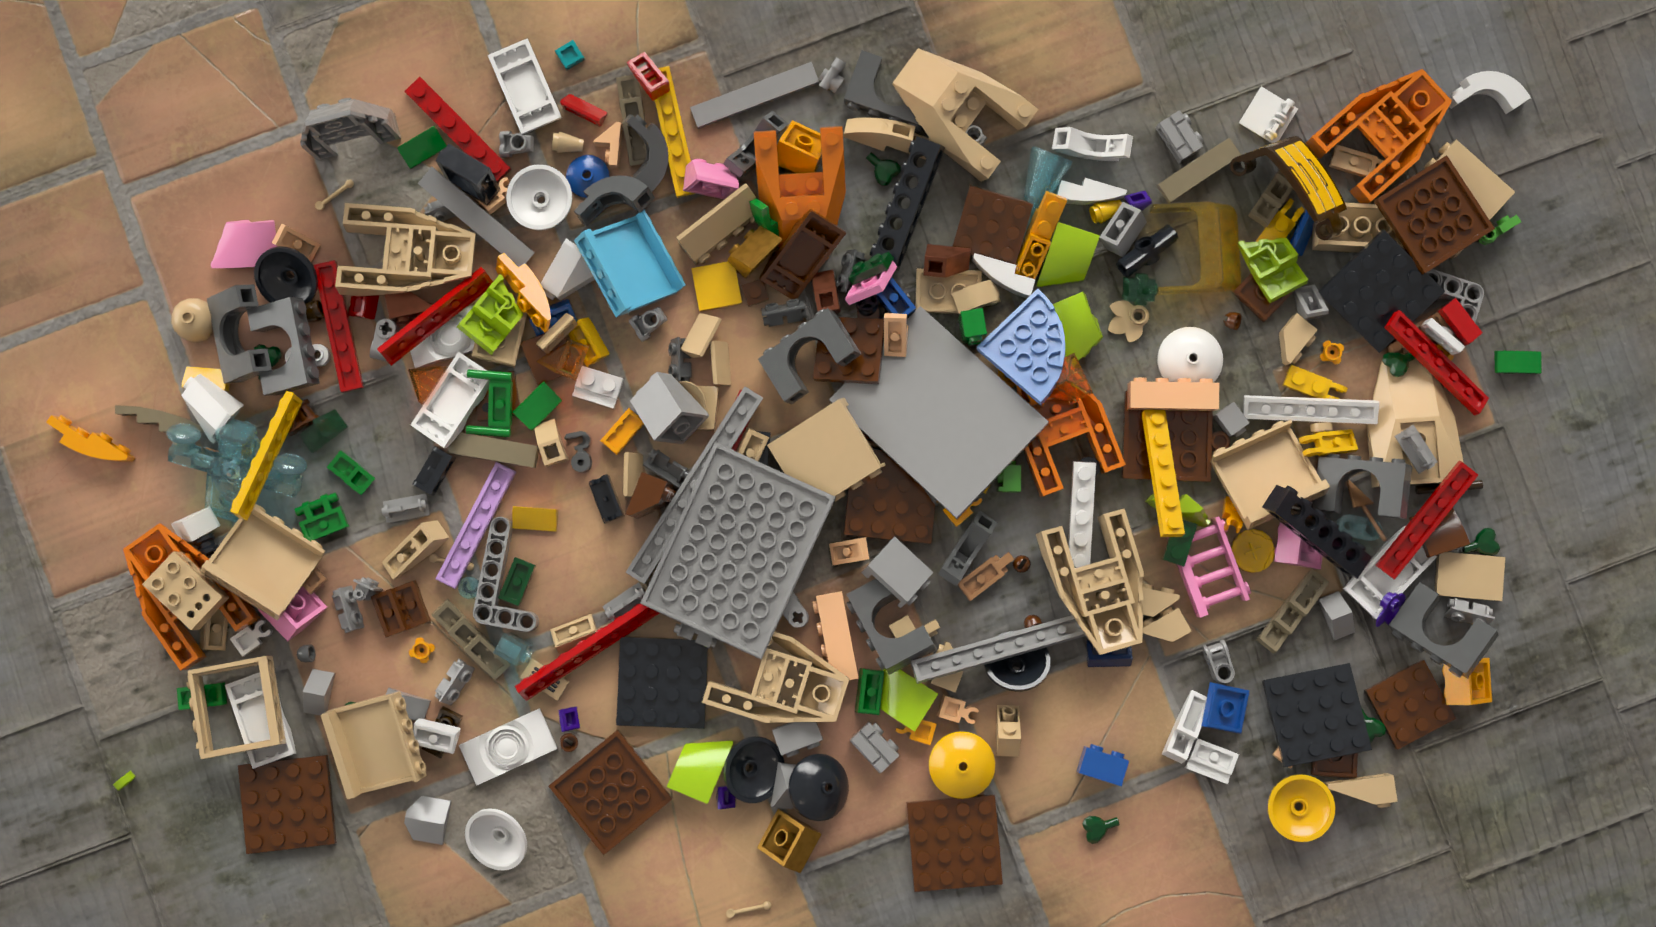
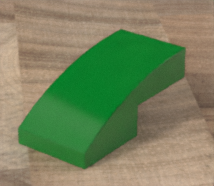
M757 198L749 201L752 215L758 227L761 226L779 236L778 222L770 218L769 206Z
M1494 351L1495 373H1542L1541 352Z
M342 450L338 452L327 466L329 470L344 480L347 485L360 495L365 492L375 479L372 474Z
M225 682L204 685L207 707L227 704ZM188 687L176 688L178 709H191L189 705L191 698L190 689Z

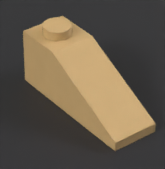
M438 520L421 523L382 561V564L392 579L395 580L434 553L449 539V536Z
M1389 773L1323 782L1330 790L1375 804L1378 808L1390 807L1392 802H1398L1394 775Z

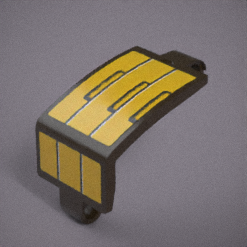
M1292 136L1232 159L1230 164L1232 173L1237 176H1243L1255 170L1257 166L1256 158L1266 155L1290 183L1315 223L1319 222L1315 228L1317 237L1321 240H1329L1341 233L1342 223L1338 213L1347 210V206L1326 168L1300 137ZM1241 162L1245 164V169L1242 167ZM1326 225L1330 227V233L1327 231Z

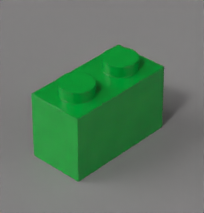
M983 308L961 311L958 321L962 344L968 343L969 347L977 346L987 335Z

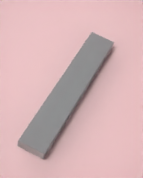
M812 62L697 104L690 107L699 129L819 84V80Z
M433 166L418 182L421 187L501 254L505 253L518 267L526 264L535 253Z

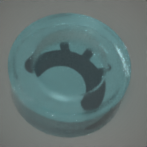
M474 577L463 578L458 585L460 595L467 599L475 598L479 580Z

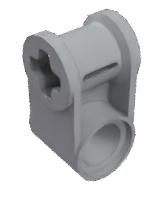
M382 319L377 323L370 348V358L386 361L377 348L399 332L400 328L396 322ZM389 326L392 328L391 332L383 331L384 327Z
M792 592L782 615L793 627H803L808 623L809 615L798 597ZM795 612L798 614L803 613L802 623L793 621L795 619Z
M1220 640L1217 644L1208 647L1206 645L1202 646L1203 655L1213 680L1218 683H1229L1232 681L1235 671L1226 642ZM1221 667L1226 668L1228 671V676L1224 680L1218 676V670Z

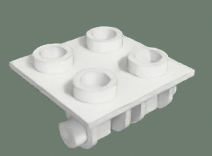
M1261 86L1239 121V124L1270 143H1275L1280 140L1298 108L1293 106L1295 104L1293 100L1287 99L1285 101Z

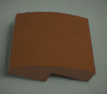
M545 333L521 342L537 385H540L543 381L546 383L578 370L566 337L549 354H546L536 344Z
M1453 508L1422 545L1427 558L1470 544L1465 529Z
M416 580L370 596L385 638L431 621Z

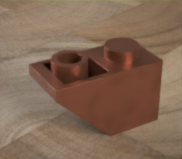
M927 244L923 276L946 278L969 270L971 248Z
M833 269L817 272L812 278L817 311L829 308L835 313H841Z
M410 291L384 294L389 319L396 321L397 324L409 322V318L418 317L432 306Z

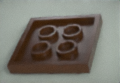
M970 185L952 247L971 248V255L976 253L1016 264L1033 203Z
M839 317L861 352V355L843 367L836 363L826 345L822 341L817 340L813 374L814 381L879 384L884 344V319Z
M1420 660L1364 690L1380 721L1385 725L1386 732L1397 750L1456 719L1449 705H1446V699L1425 660Z

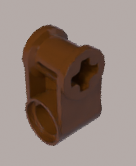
M308 399L303 400L287 436L295 435L320 419L319 415H315L311 409Z

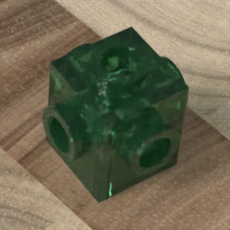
M1136 273L1135 277H1123L1122 299L1134 302V305H1147V301H1155V296L1158 292L1156 279L1149 278L1148 274Z

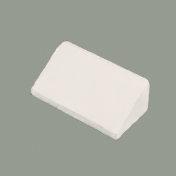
M421 718L414 723L413 733L419 746L454 754L461 728Z

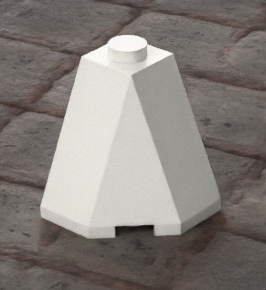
M565 239L540 284L548 298L553 300L556 297L562 300L592 282L595 278L577 245Z
M199 374L195 378L190 377L183 386L186 390L181 396L210 442L214 444L221 438L244 404L205 376Z

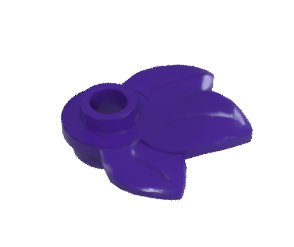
M1388 592L1384 595L1380 602V607L1383 610L1377 617L1376 627H1379L1384 622L1387 625L1391 623L1399 612V608L1405 603L1406 596L1403 593Z

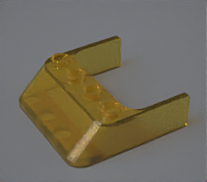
M1214 202L1152 205L1150 213L1188 211L1196 213L1201 271L1198 283L1187 286L1158 287L1155 290V295L1233 291L1241 284L1237 212L1234 207Z

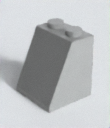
M656 372L653 374L649 381L630 400L654 441L683 444L709 417L708 412L671 374Z

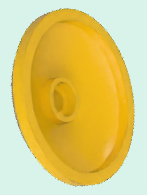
M965 731L953 732L941 738L933 747L929 757V772L934 784L946 795L960 799L971 798L983 792L991 783L995 773V758L990 746L978 735ZM965 762L967 764V768L965 770H960V763Z
M1298 774L1284 778L1273 788L1268 799L1267 809L1271 824L1278 833L1292 841L1308 842L1319 838L1330 828L1335 816V802L1329 788L1317 778L1309 775ZM1300 802L1301 809L1295 810V804Z

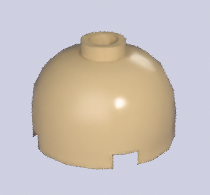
M188 298L179 302L174 307L171 314V324L174 331L181 338L190 342H202L211 336L213 327L208 302L198 298Z

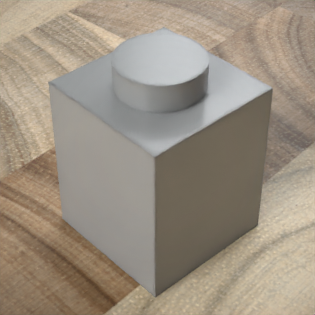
M1235 402L1228 404L1213 415L1214 420L1229 437L1232 435L1238 437L1246 431L1245 426L1249 424Z

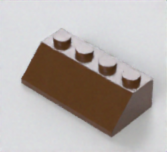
M641 472L625 514L639 519L666 507L667 503H670L675 496L674 486L667 481Z

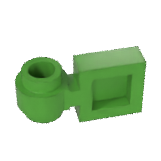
M1506 215L1496 222L1498 226L1488 233L1489 238L1485 235L1478 239L1481 244L1488 245L1494 242L1499 235L1521 223V220L1517 215L1511 218Z

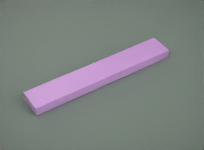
M498 462L495 463L436 580L454 589L458 587L516 471Z

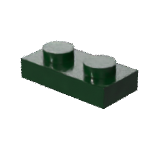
M890 252L882 255L876 254L869 261H860L852 267L853 271L848 279L852 285H855L888 270L894 258Z
M1183 520L1185 534L1182 537L1168 538L1162 558L1164 561L1183 567L1185 566L1198 525Z
M515 557L498 598L520 606L536 565Z

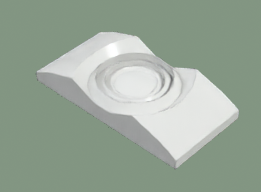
M528 38L488 55L521 134L524 135L562 118Z
M474 305L464 308L410 351L415 369L455 358L458 352L463 355L473 352L475 342L456 327Z
M460 352L457 353L411 423V426L445 449L462 432L469 415L484 399L489 388V380L467 378L468 369L487 370Z
M1403 526L1383 544L1379 551L1370 559L1358 579L1352 577L1343 588L1375 620H1377L1378 615L1383 610L1380 607V602L1384 595L1388 592L1403 593L1437 557L1435 555L1427 558L1424 548L1421 546L1395 580L1375 566L1406 526Z
M260 672L226 684L225 687L244 744L270 740ZM282 707L281 712L286 744L247 751L253 769L296 753L291 728L284 716Z
M540 708L459 745L476 786L558 749Z

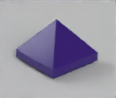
M1146 191L1124 196L1127 204L1141 211L1152 204V200Z
M577 706L558 710L562 732L580 728Z
M718 787L716 793L718 809L735 808V797L729 792L727 787Z

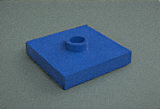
M1210 682L1201 726L1241 734L1250 690Z

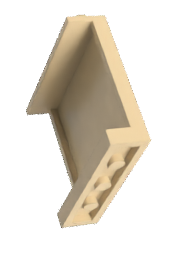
M1457 139L1451 144L1446 142L1438 151L1440 153L1439 157L1436 160L1432 158L1424 166V168H1427L1447 155L1489 220L1515 193L1513 189ZM1461 251L1450 257V259H1453L1454 257L1458 256L1461 253Z
M845 398L833 402L767 445L784 474L835 496V502L846 495L844 491L850 487L852 490H855L863 485L862 480L869 476L872 479L881 474V468L886 465L885 463H880L847 409L849 404Z
M1292 420L1286 422L1279 421L1269 430H1259L1249 439H1239L1233 443V446L1226 449L1221 447L1213 452L1210 461L1211 466L1247 530L1275 518L1263 509L1262 506L1276 485L1284 488L1288 485L1298 491L1297 496L1299 498L1303 497L1308 501H1313L1326 495L1330 488L1326 479L1321 481L1308 457H1303L1302 451L1304 450L1290 428Z
M255 504L248 521L238 519L210 559L206 560L202 565L201 573L278 621L322 559L325 550L322 549V545L314 540L310 542L303 537L302 532L295 528L291 530L284 525L283 520L276 516L272 518L265 513L264 508Z
M400 691L334 708L321 714L347 799L355 798L361 793L413 780L418 782L427 776L426 765L422 761L419 752V743L415 739L412 730L413 724L406 711V701Z

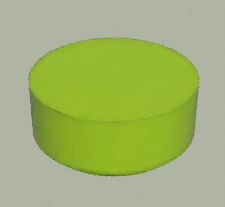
M130 770L116 781L113 786L117 791H120L134 780L136 775Z

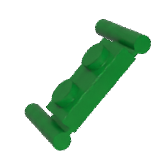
M468 369L467 378L489 380L488 427L467 425L466 434L510 437L513 395L512 373Z

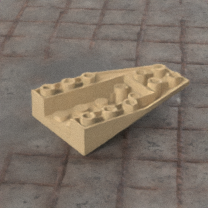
M1417 359L1409 362L1407 372L1401 377L1393 376L1390 373L1389 367L1381 361L1372 400L1379 401L1378 424H1367L1369 460L1370 457L1383 458V462H1391L1392 459L1405 460L1406 464L1412 466L1410 485L1441 483L1458 461L1463 462L1455 416L1442 385ZM1412 425L1415 426L1438 461L1435 466L1424 470L1420 474H1418L1394 437ZM1371 473L1372 488L1380 487L1379 481Z

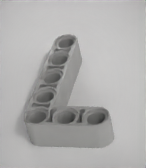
M1434 269L1428 271L1427 274L1445 291L1440 297L1450 301L1456 298L1473 321L1476 322L1484 297V290L1481 285ZM1447 283H1451L1453 285V293L1447 290ZM1468 289L1474 292V300L1468 297Z
M497 517L492 520L489 528L473 617L481 624L523 632L533 631L539 625V618L535 613L498 606V597L502 588L513 528L512 522L508 518ZM500 521H504L507 525V529L503 533L497 531V524ZM497 542L503 547L502 552L498 555L494 554L492 550L493 545ZM492 564L498 567V573L495 576H491L488 572V568ZM487 586H491L494 589V594L491 598H487L484 595V589ZM483 607L487 608L490 612L486 620L480 617V610ZM505 611L511 614V621L508 624L503 623L501 620V615ZM527 615L533 619V624L530 628L523 625V618Z

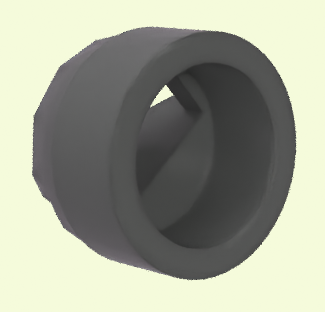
M312 644L303 645L297 650V658L301 662L307 663L315 660L316 654Z

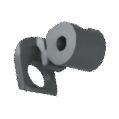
M583 431L566 434L565 440L578 437L583 438L582 443L574 446V450L577 453L572 457L571 465L575 471L587 472L592 466L591 455L585 451L591 444L590 435Z

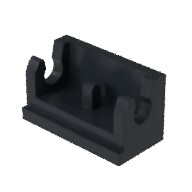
M434 446L412 484L429 495L434 496L456 458Z
M606 474L601 476V478L589 481L603 523L605 524L624 517L625 515L610 475Z

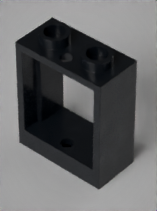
M448 144L438 154L436 162L443 175L460 190L488 206L501 190L488 166L456 147Z

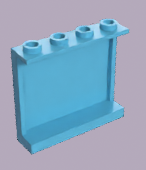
M645 209L634 217L598 230H584L574 240L615 317L672 296L686 286L683 277L678 272L672 257L667 252Z

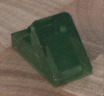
M334 409L312 420L314 424L300 433L299 436L308 449L314 453L349 426L337 410Z

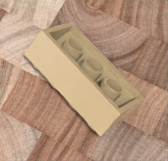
M746 183L676 237L679 245L695 265L699 262L701 264L706 262L711 257L710 253L716 248L718 251L728 244L727 240L733 235L737 237L745 231L744 227L748 223H755L749 201L756 199V196Z
M1345 202L1347 210L1338 213L1342 223V231L1339 235L1329 240L1318 238L1315 228L1319 222H1314L1312 250L1359 253L1383 229L1404 249L1376 204ZM1326 225V229L1330 233V227Z

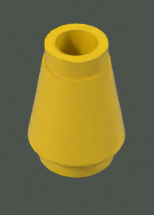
M1118 199L1094 203L1089 208L1092 221L1102 224L1114 216L1122 202Z

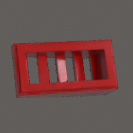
M645 52L627 62V66L652 101L670 91L668 79ZM644 62L646 63V65H644L643 67H641V68H639V69L637 68L639 65L643 64Z

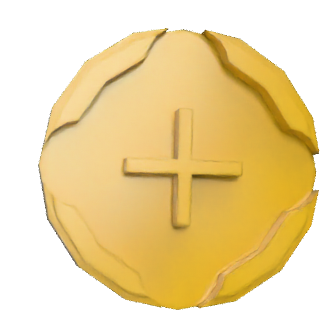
M1256 529L1244 530L1234 538L1231 544L1237 566L1242 571L1249 573L1261 572L1268 568L1274 560V544L1270 536L1263 531Z

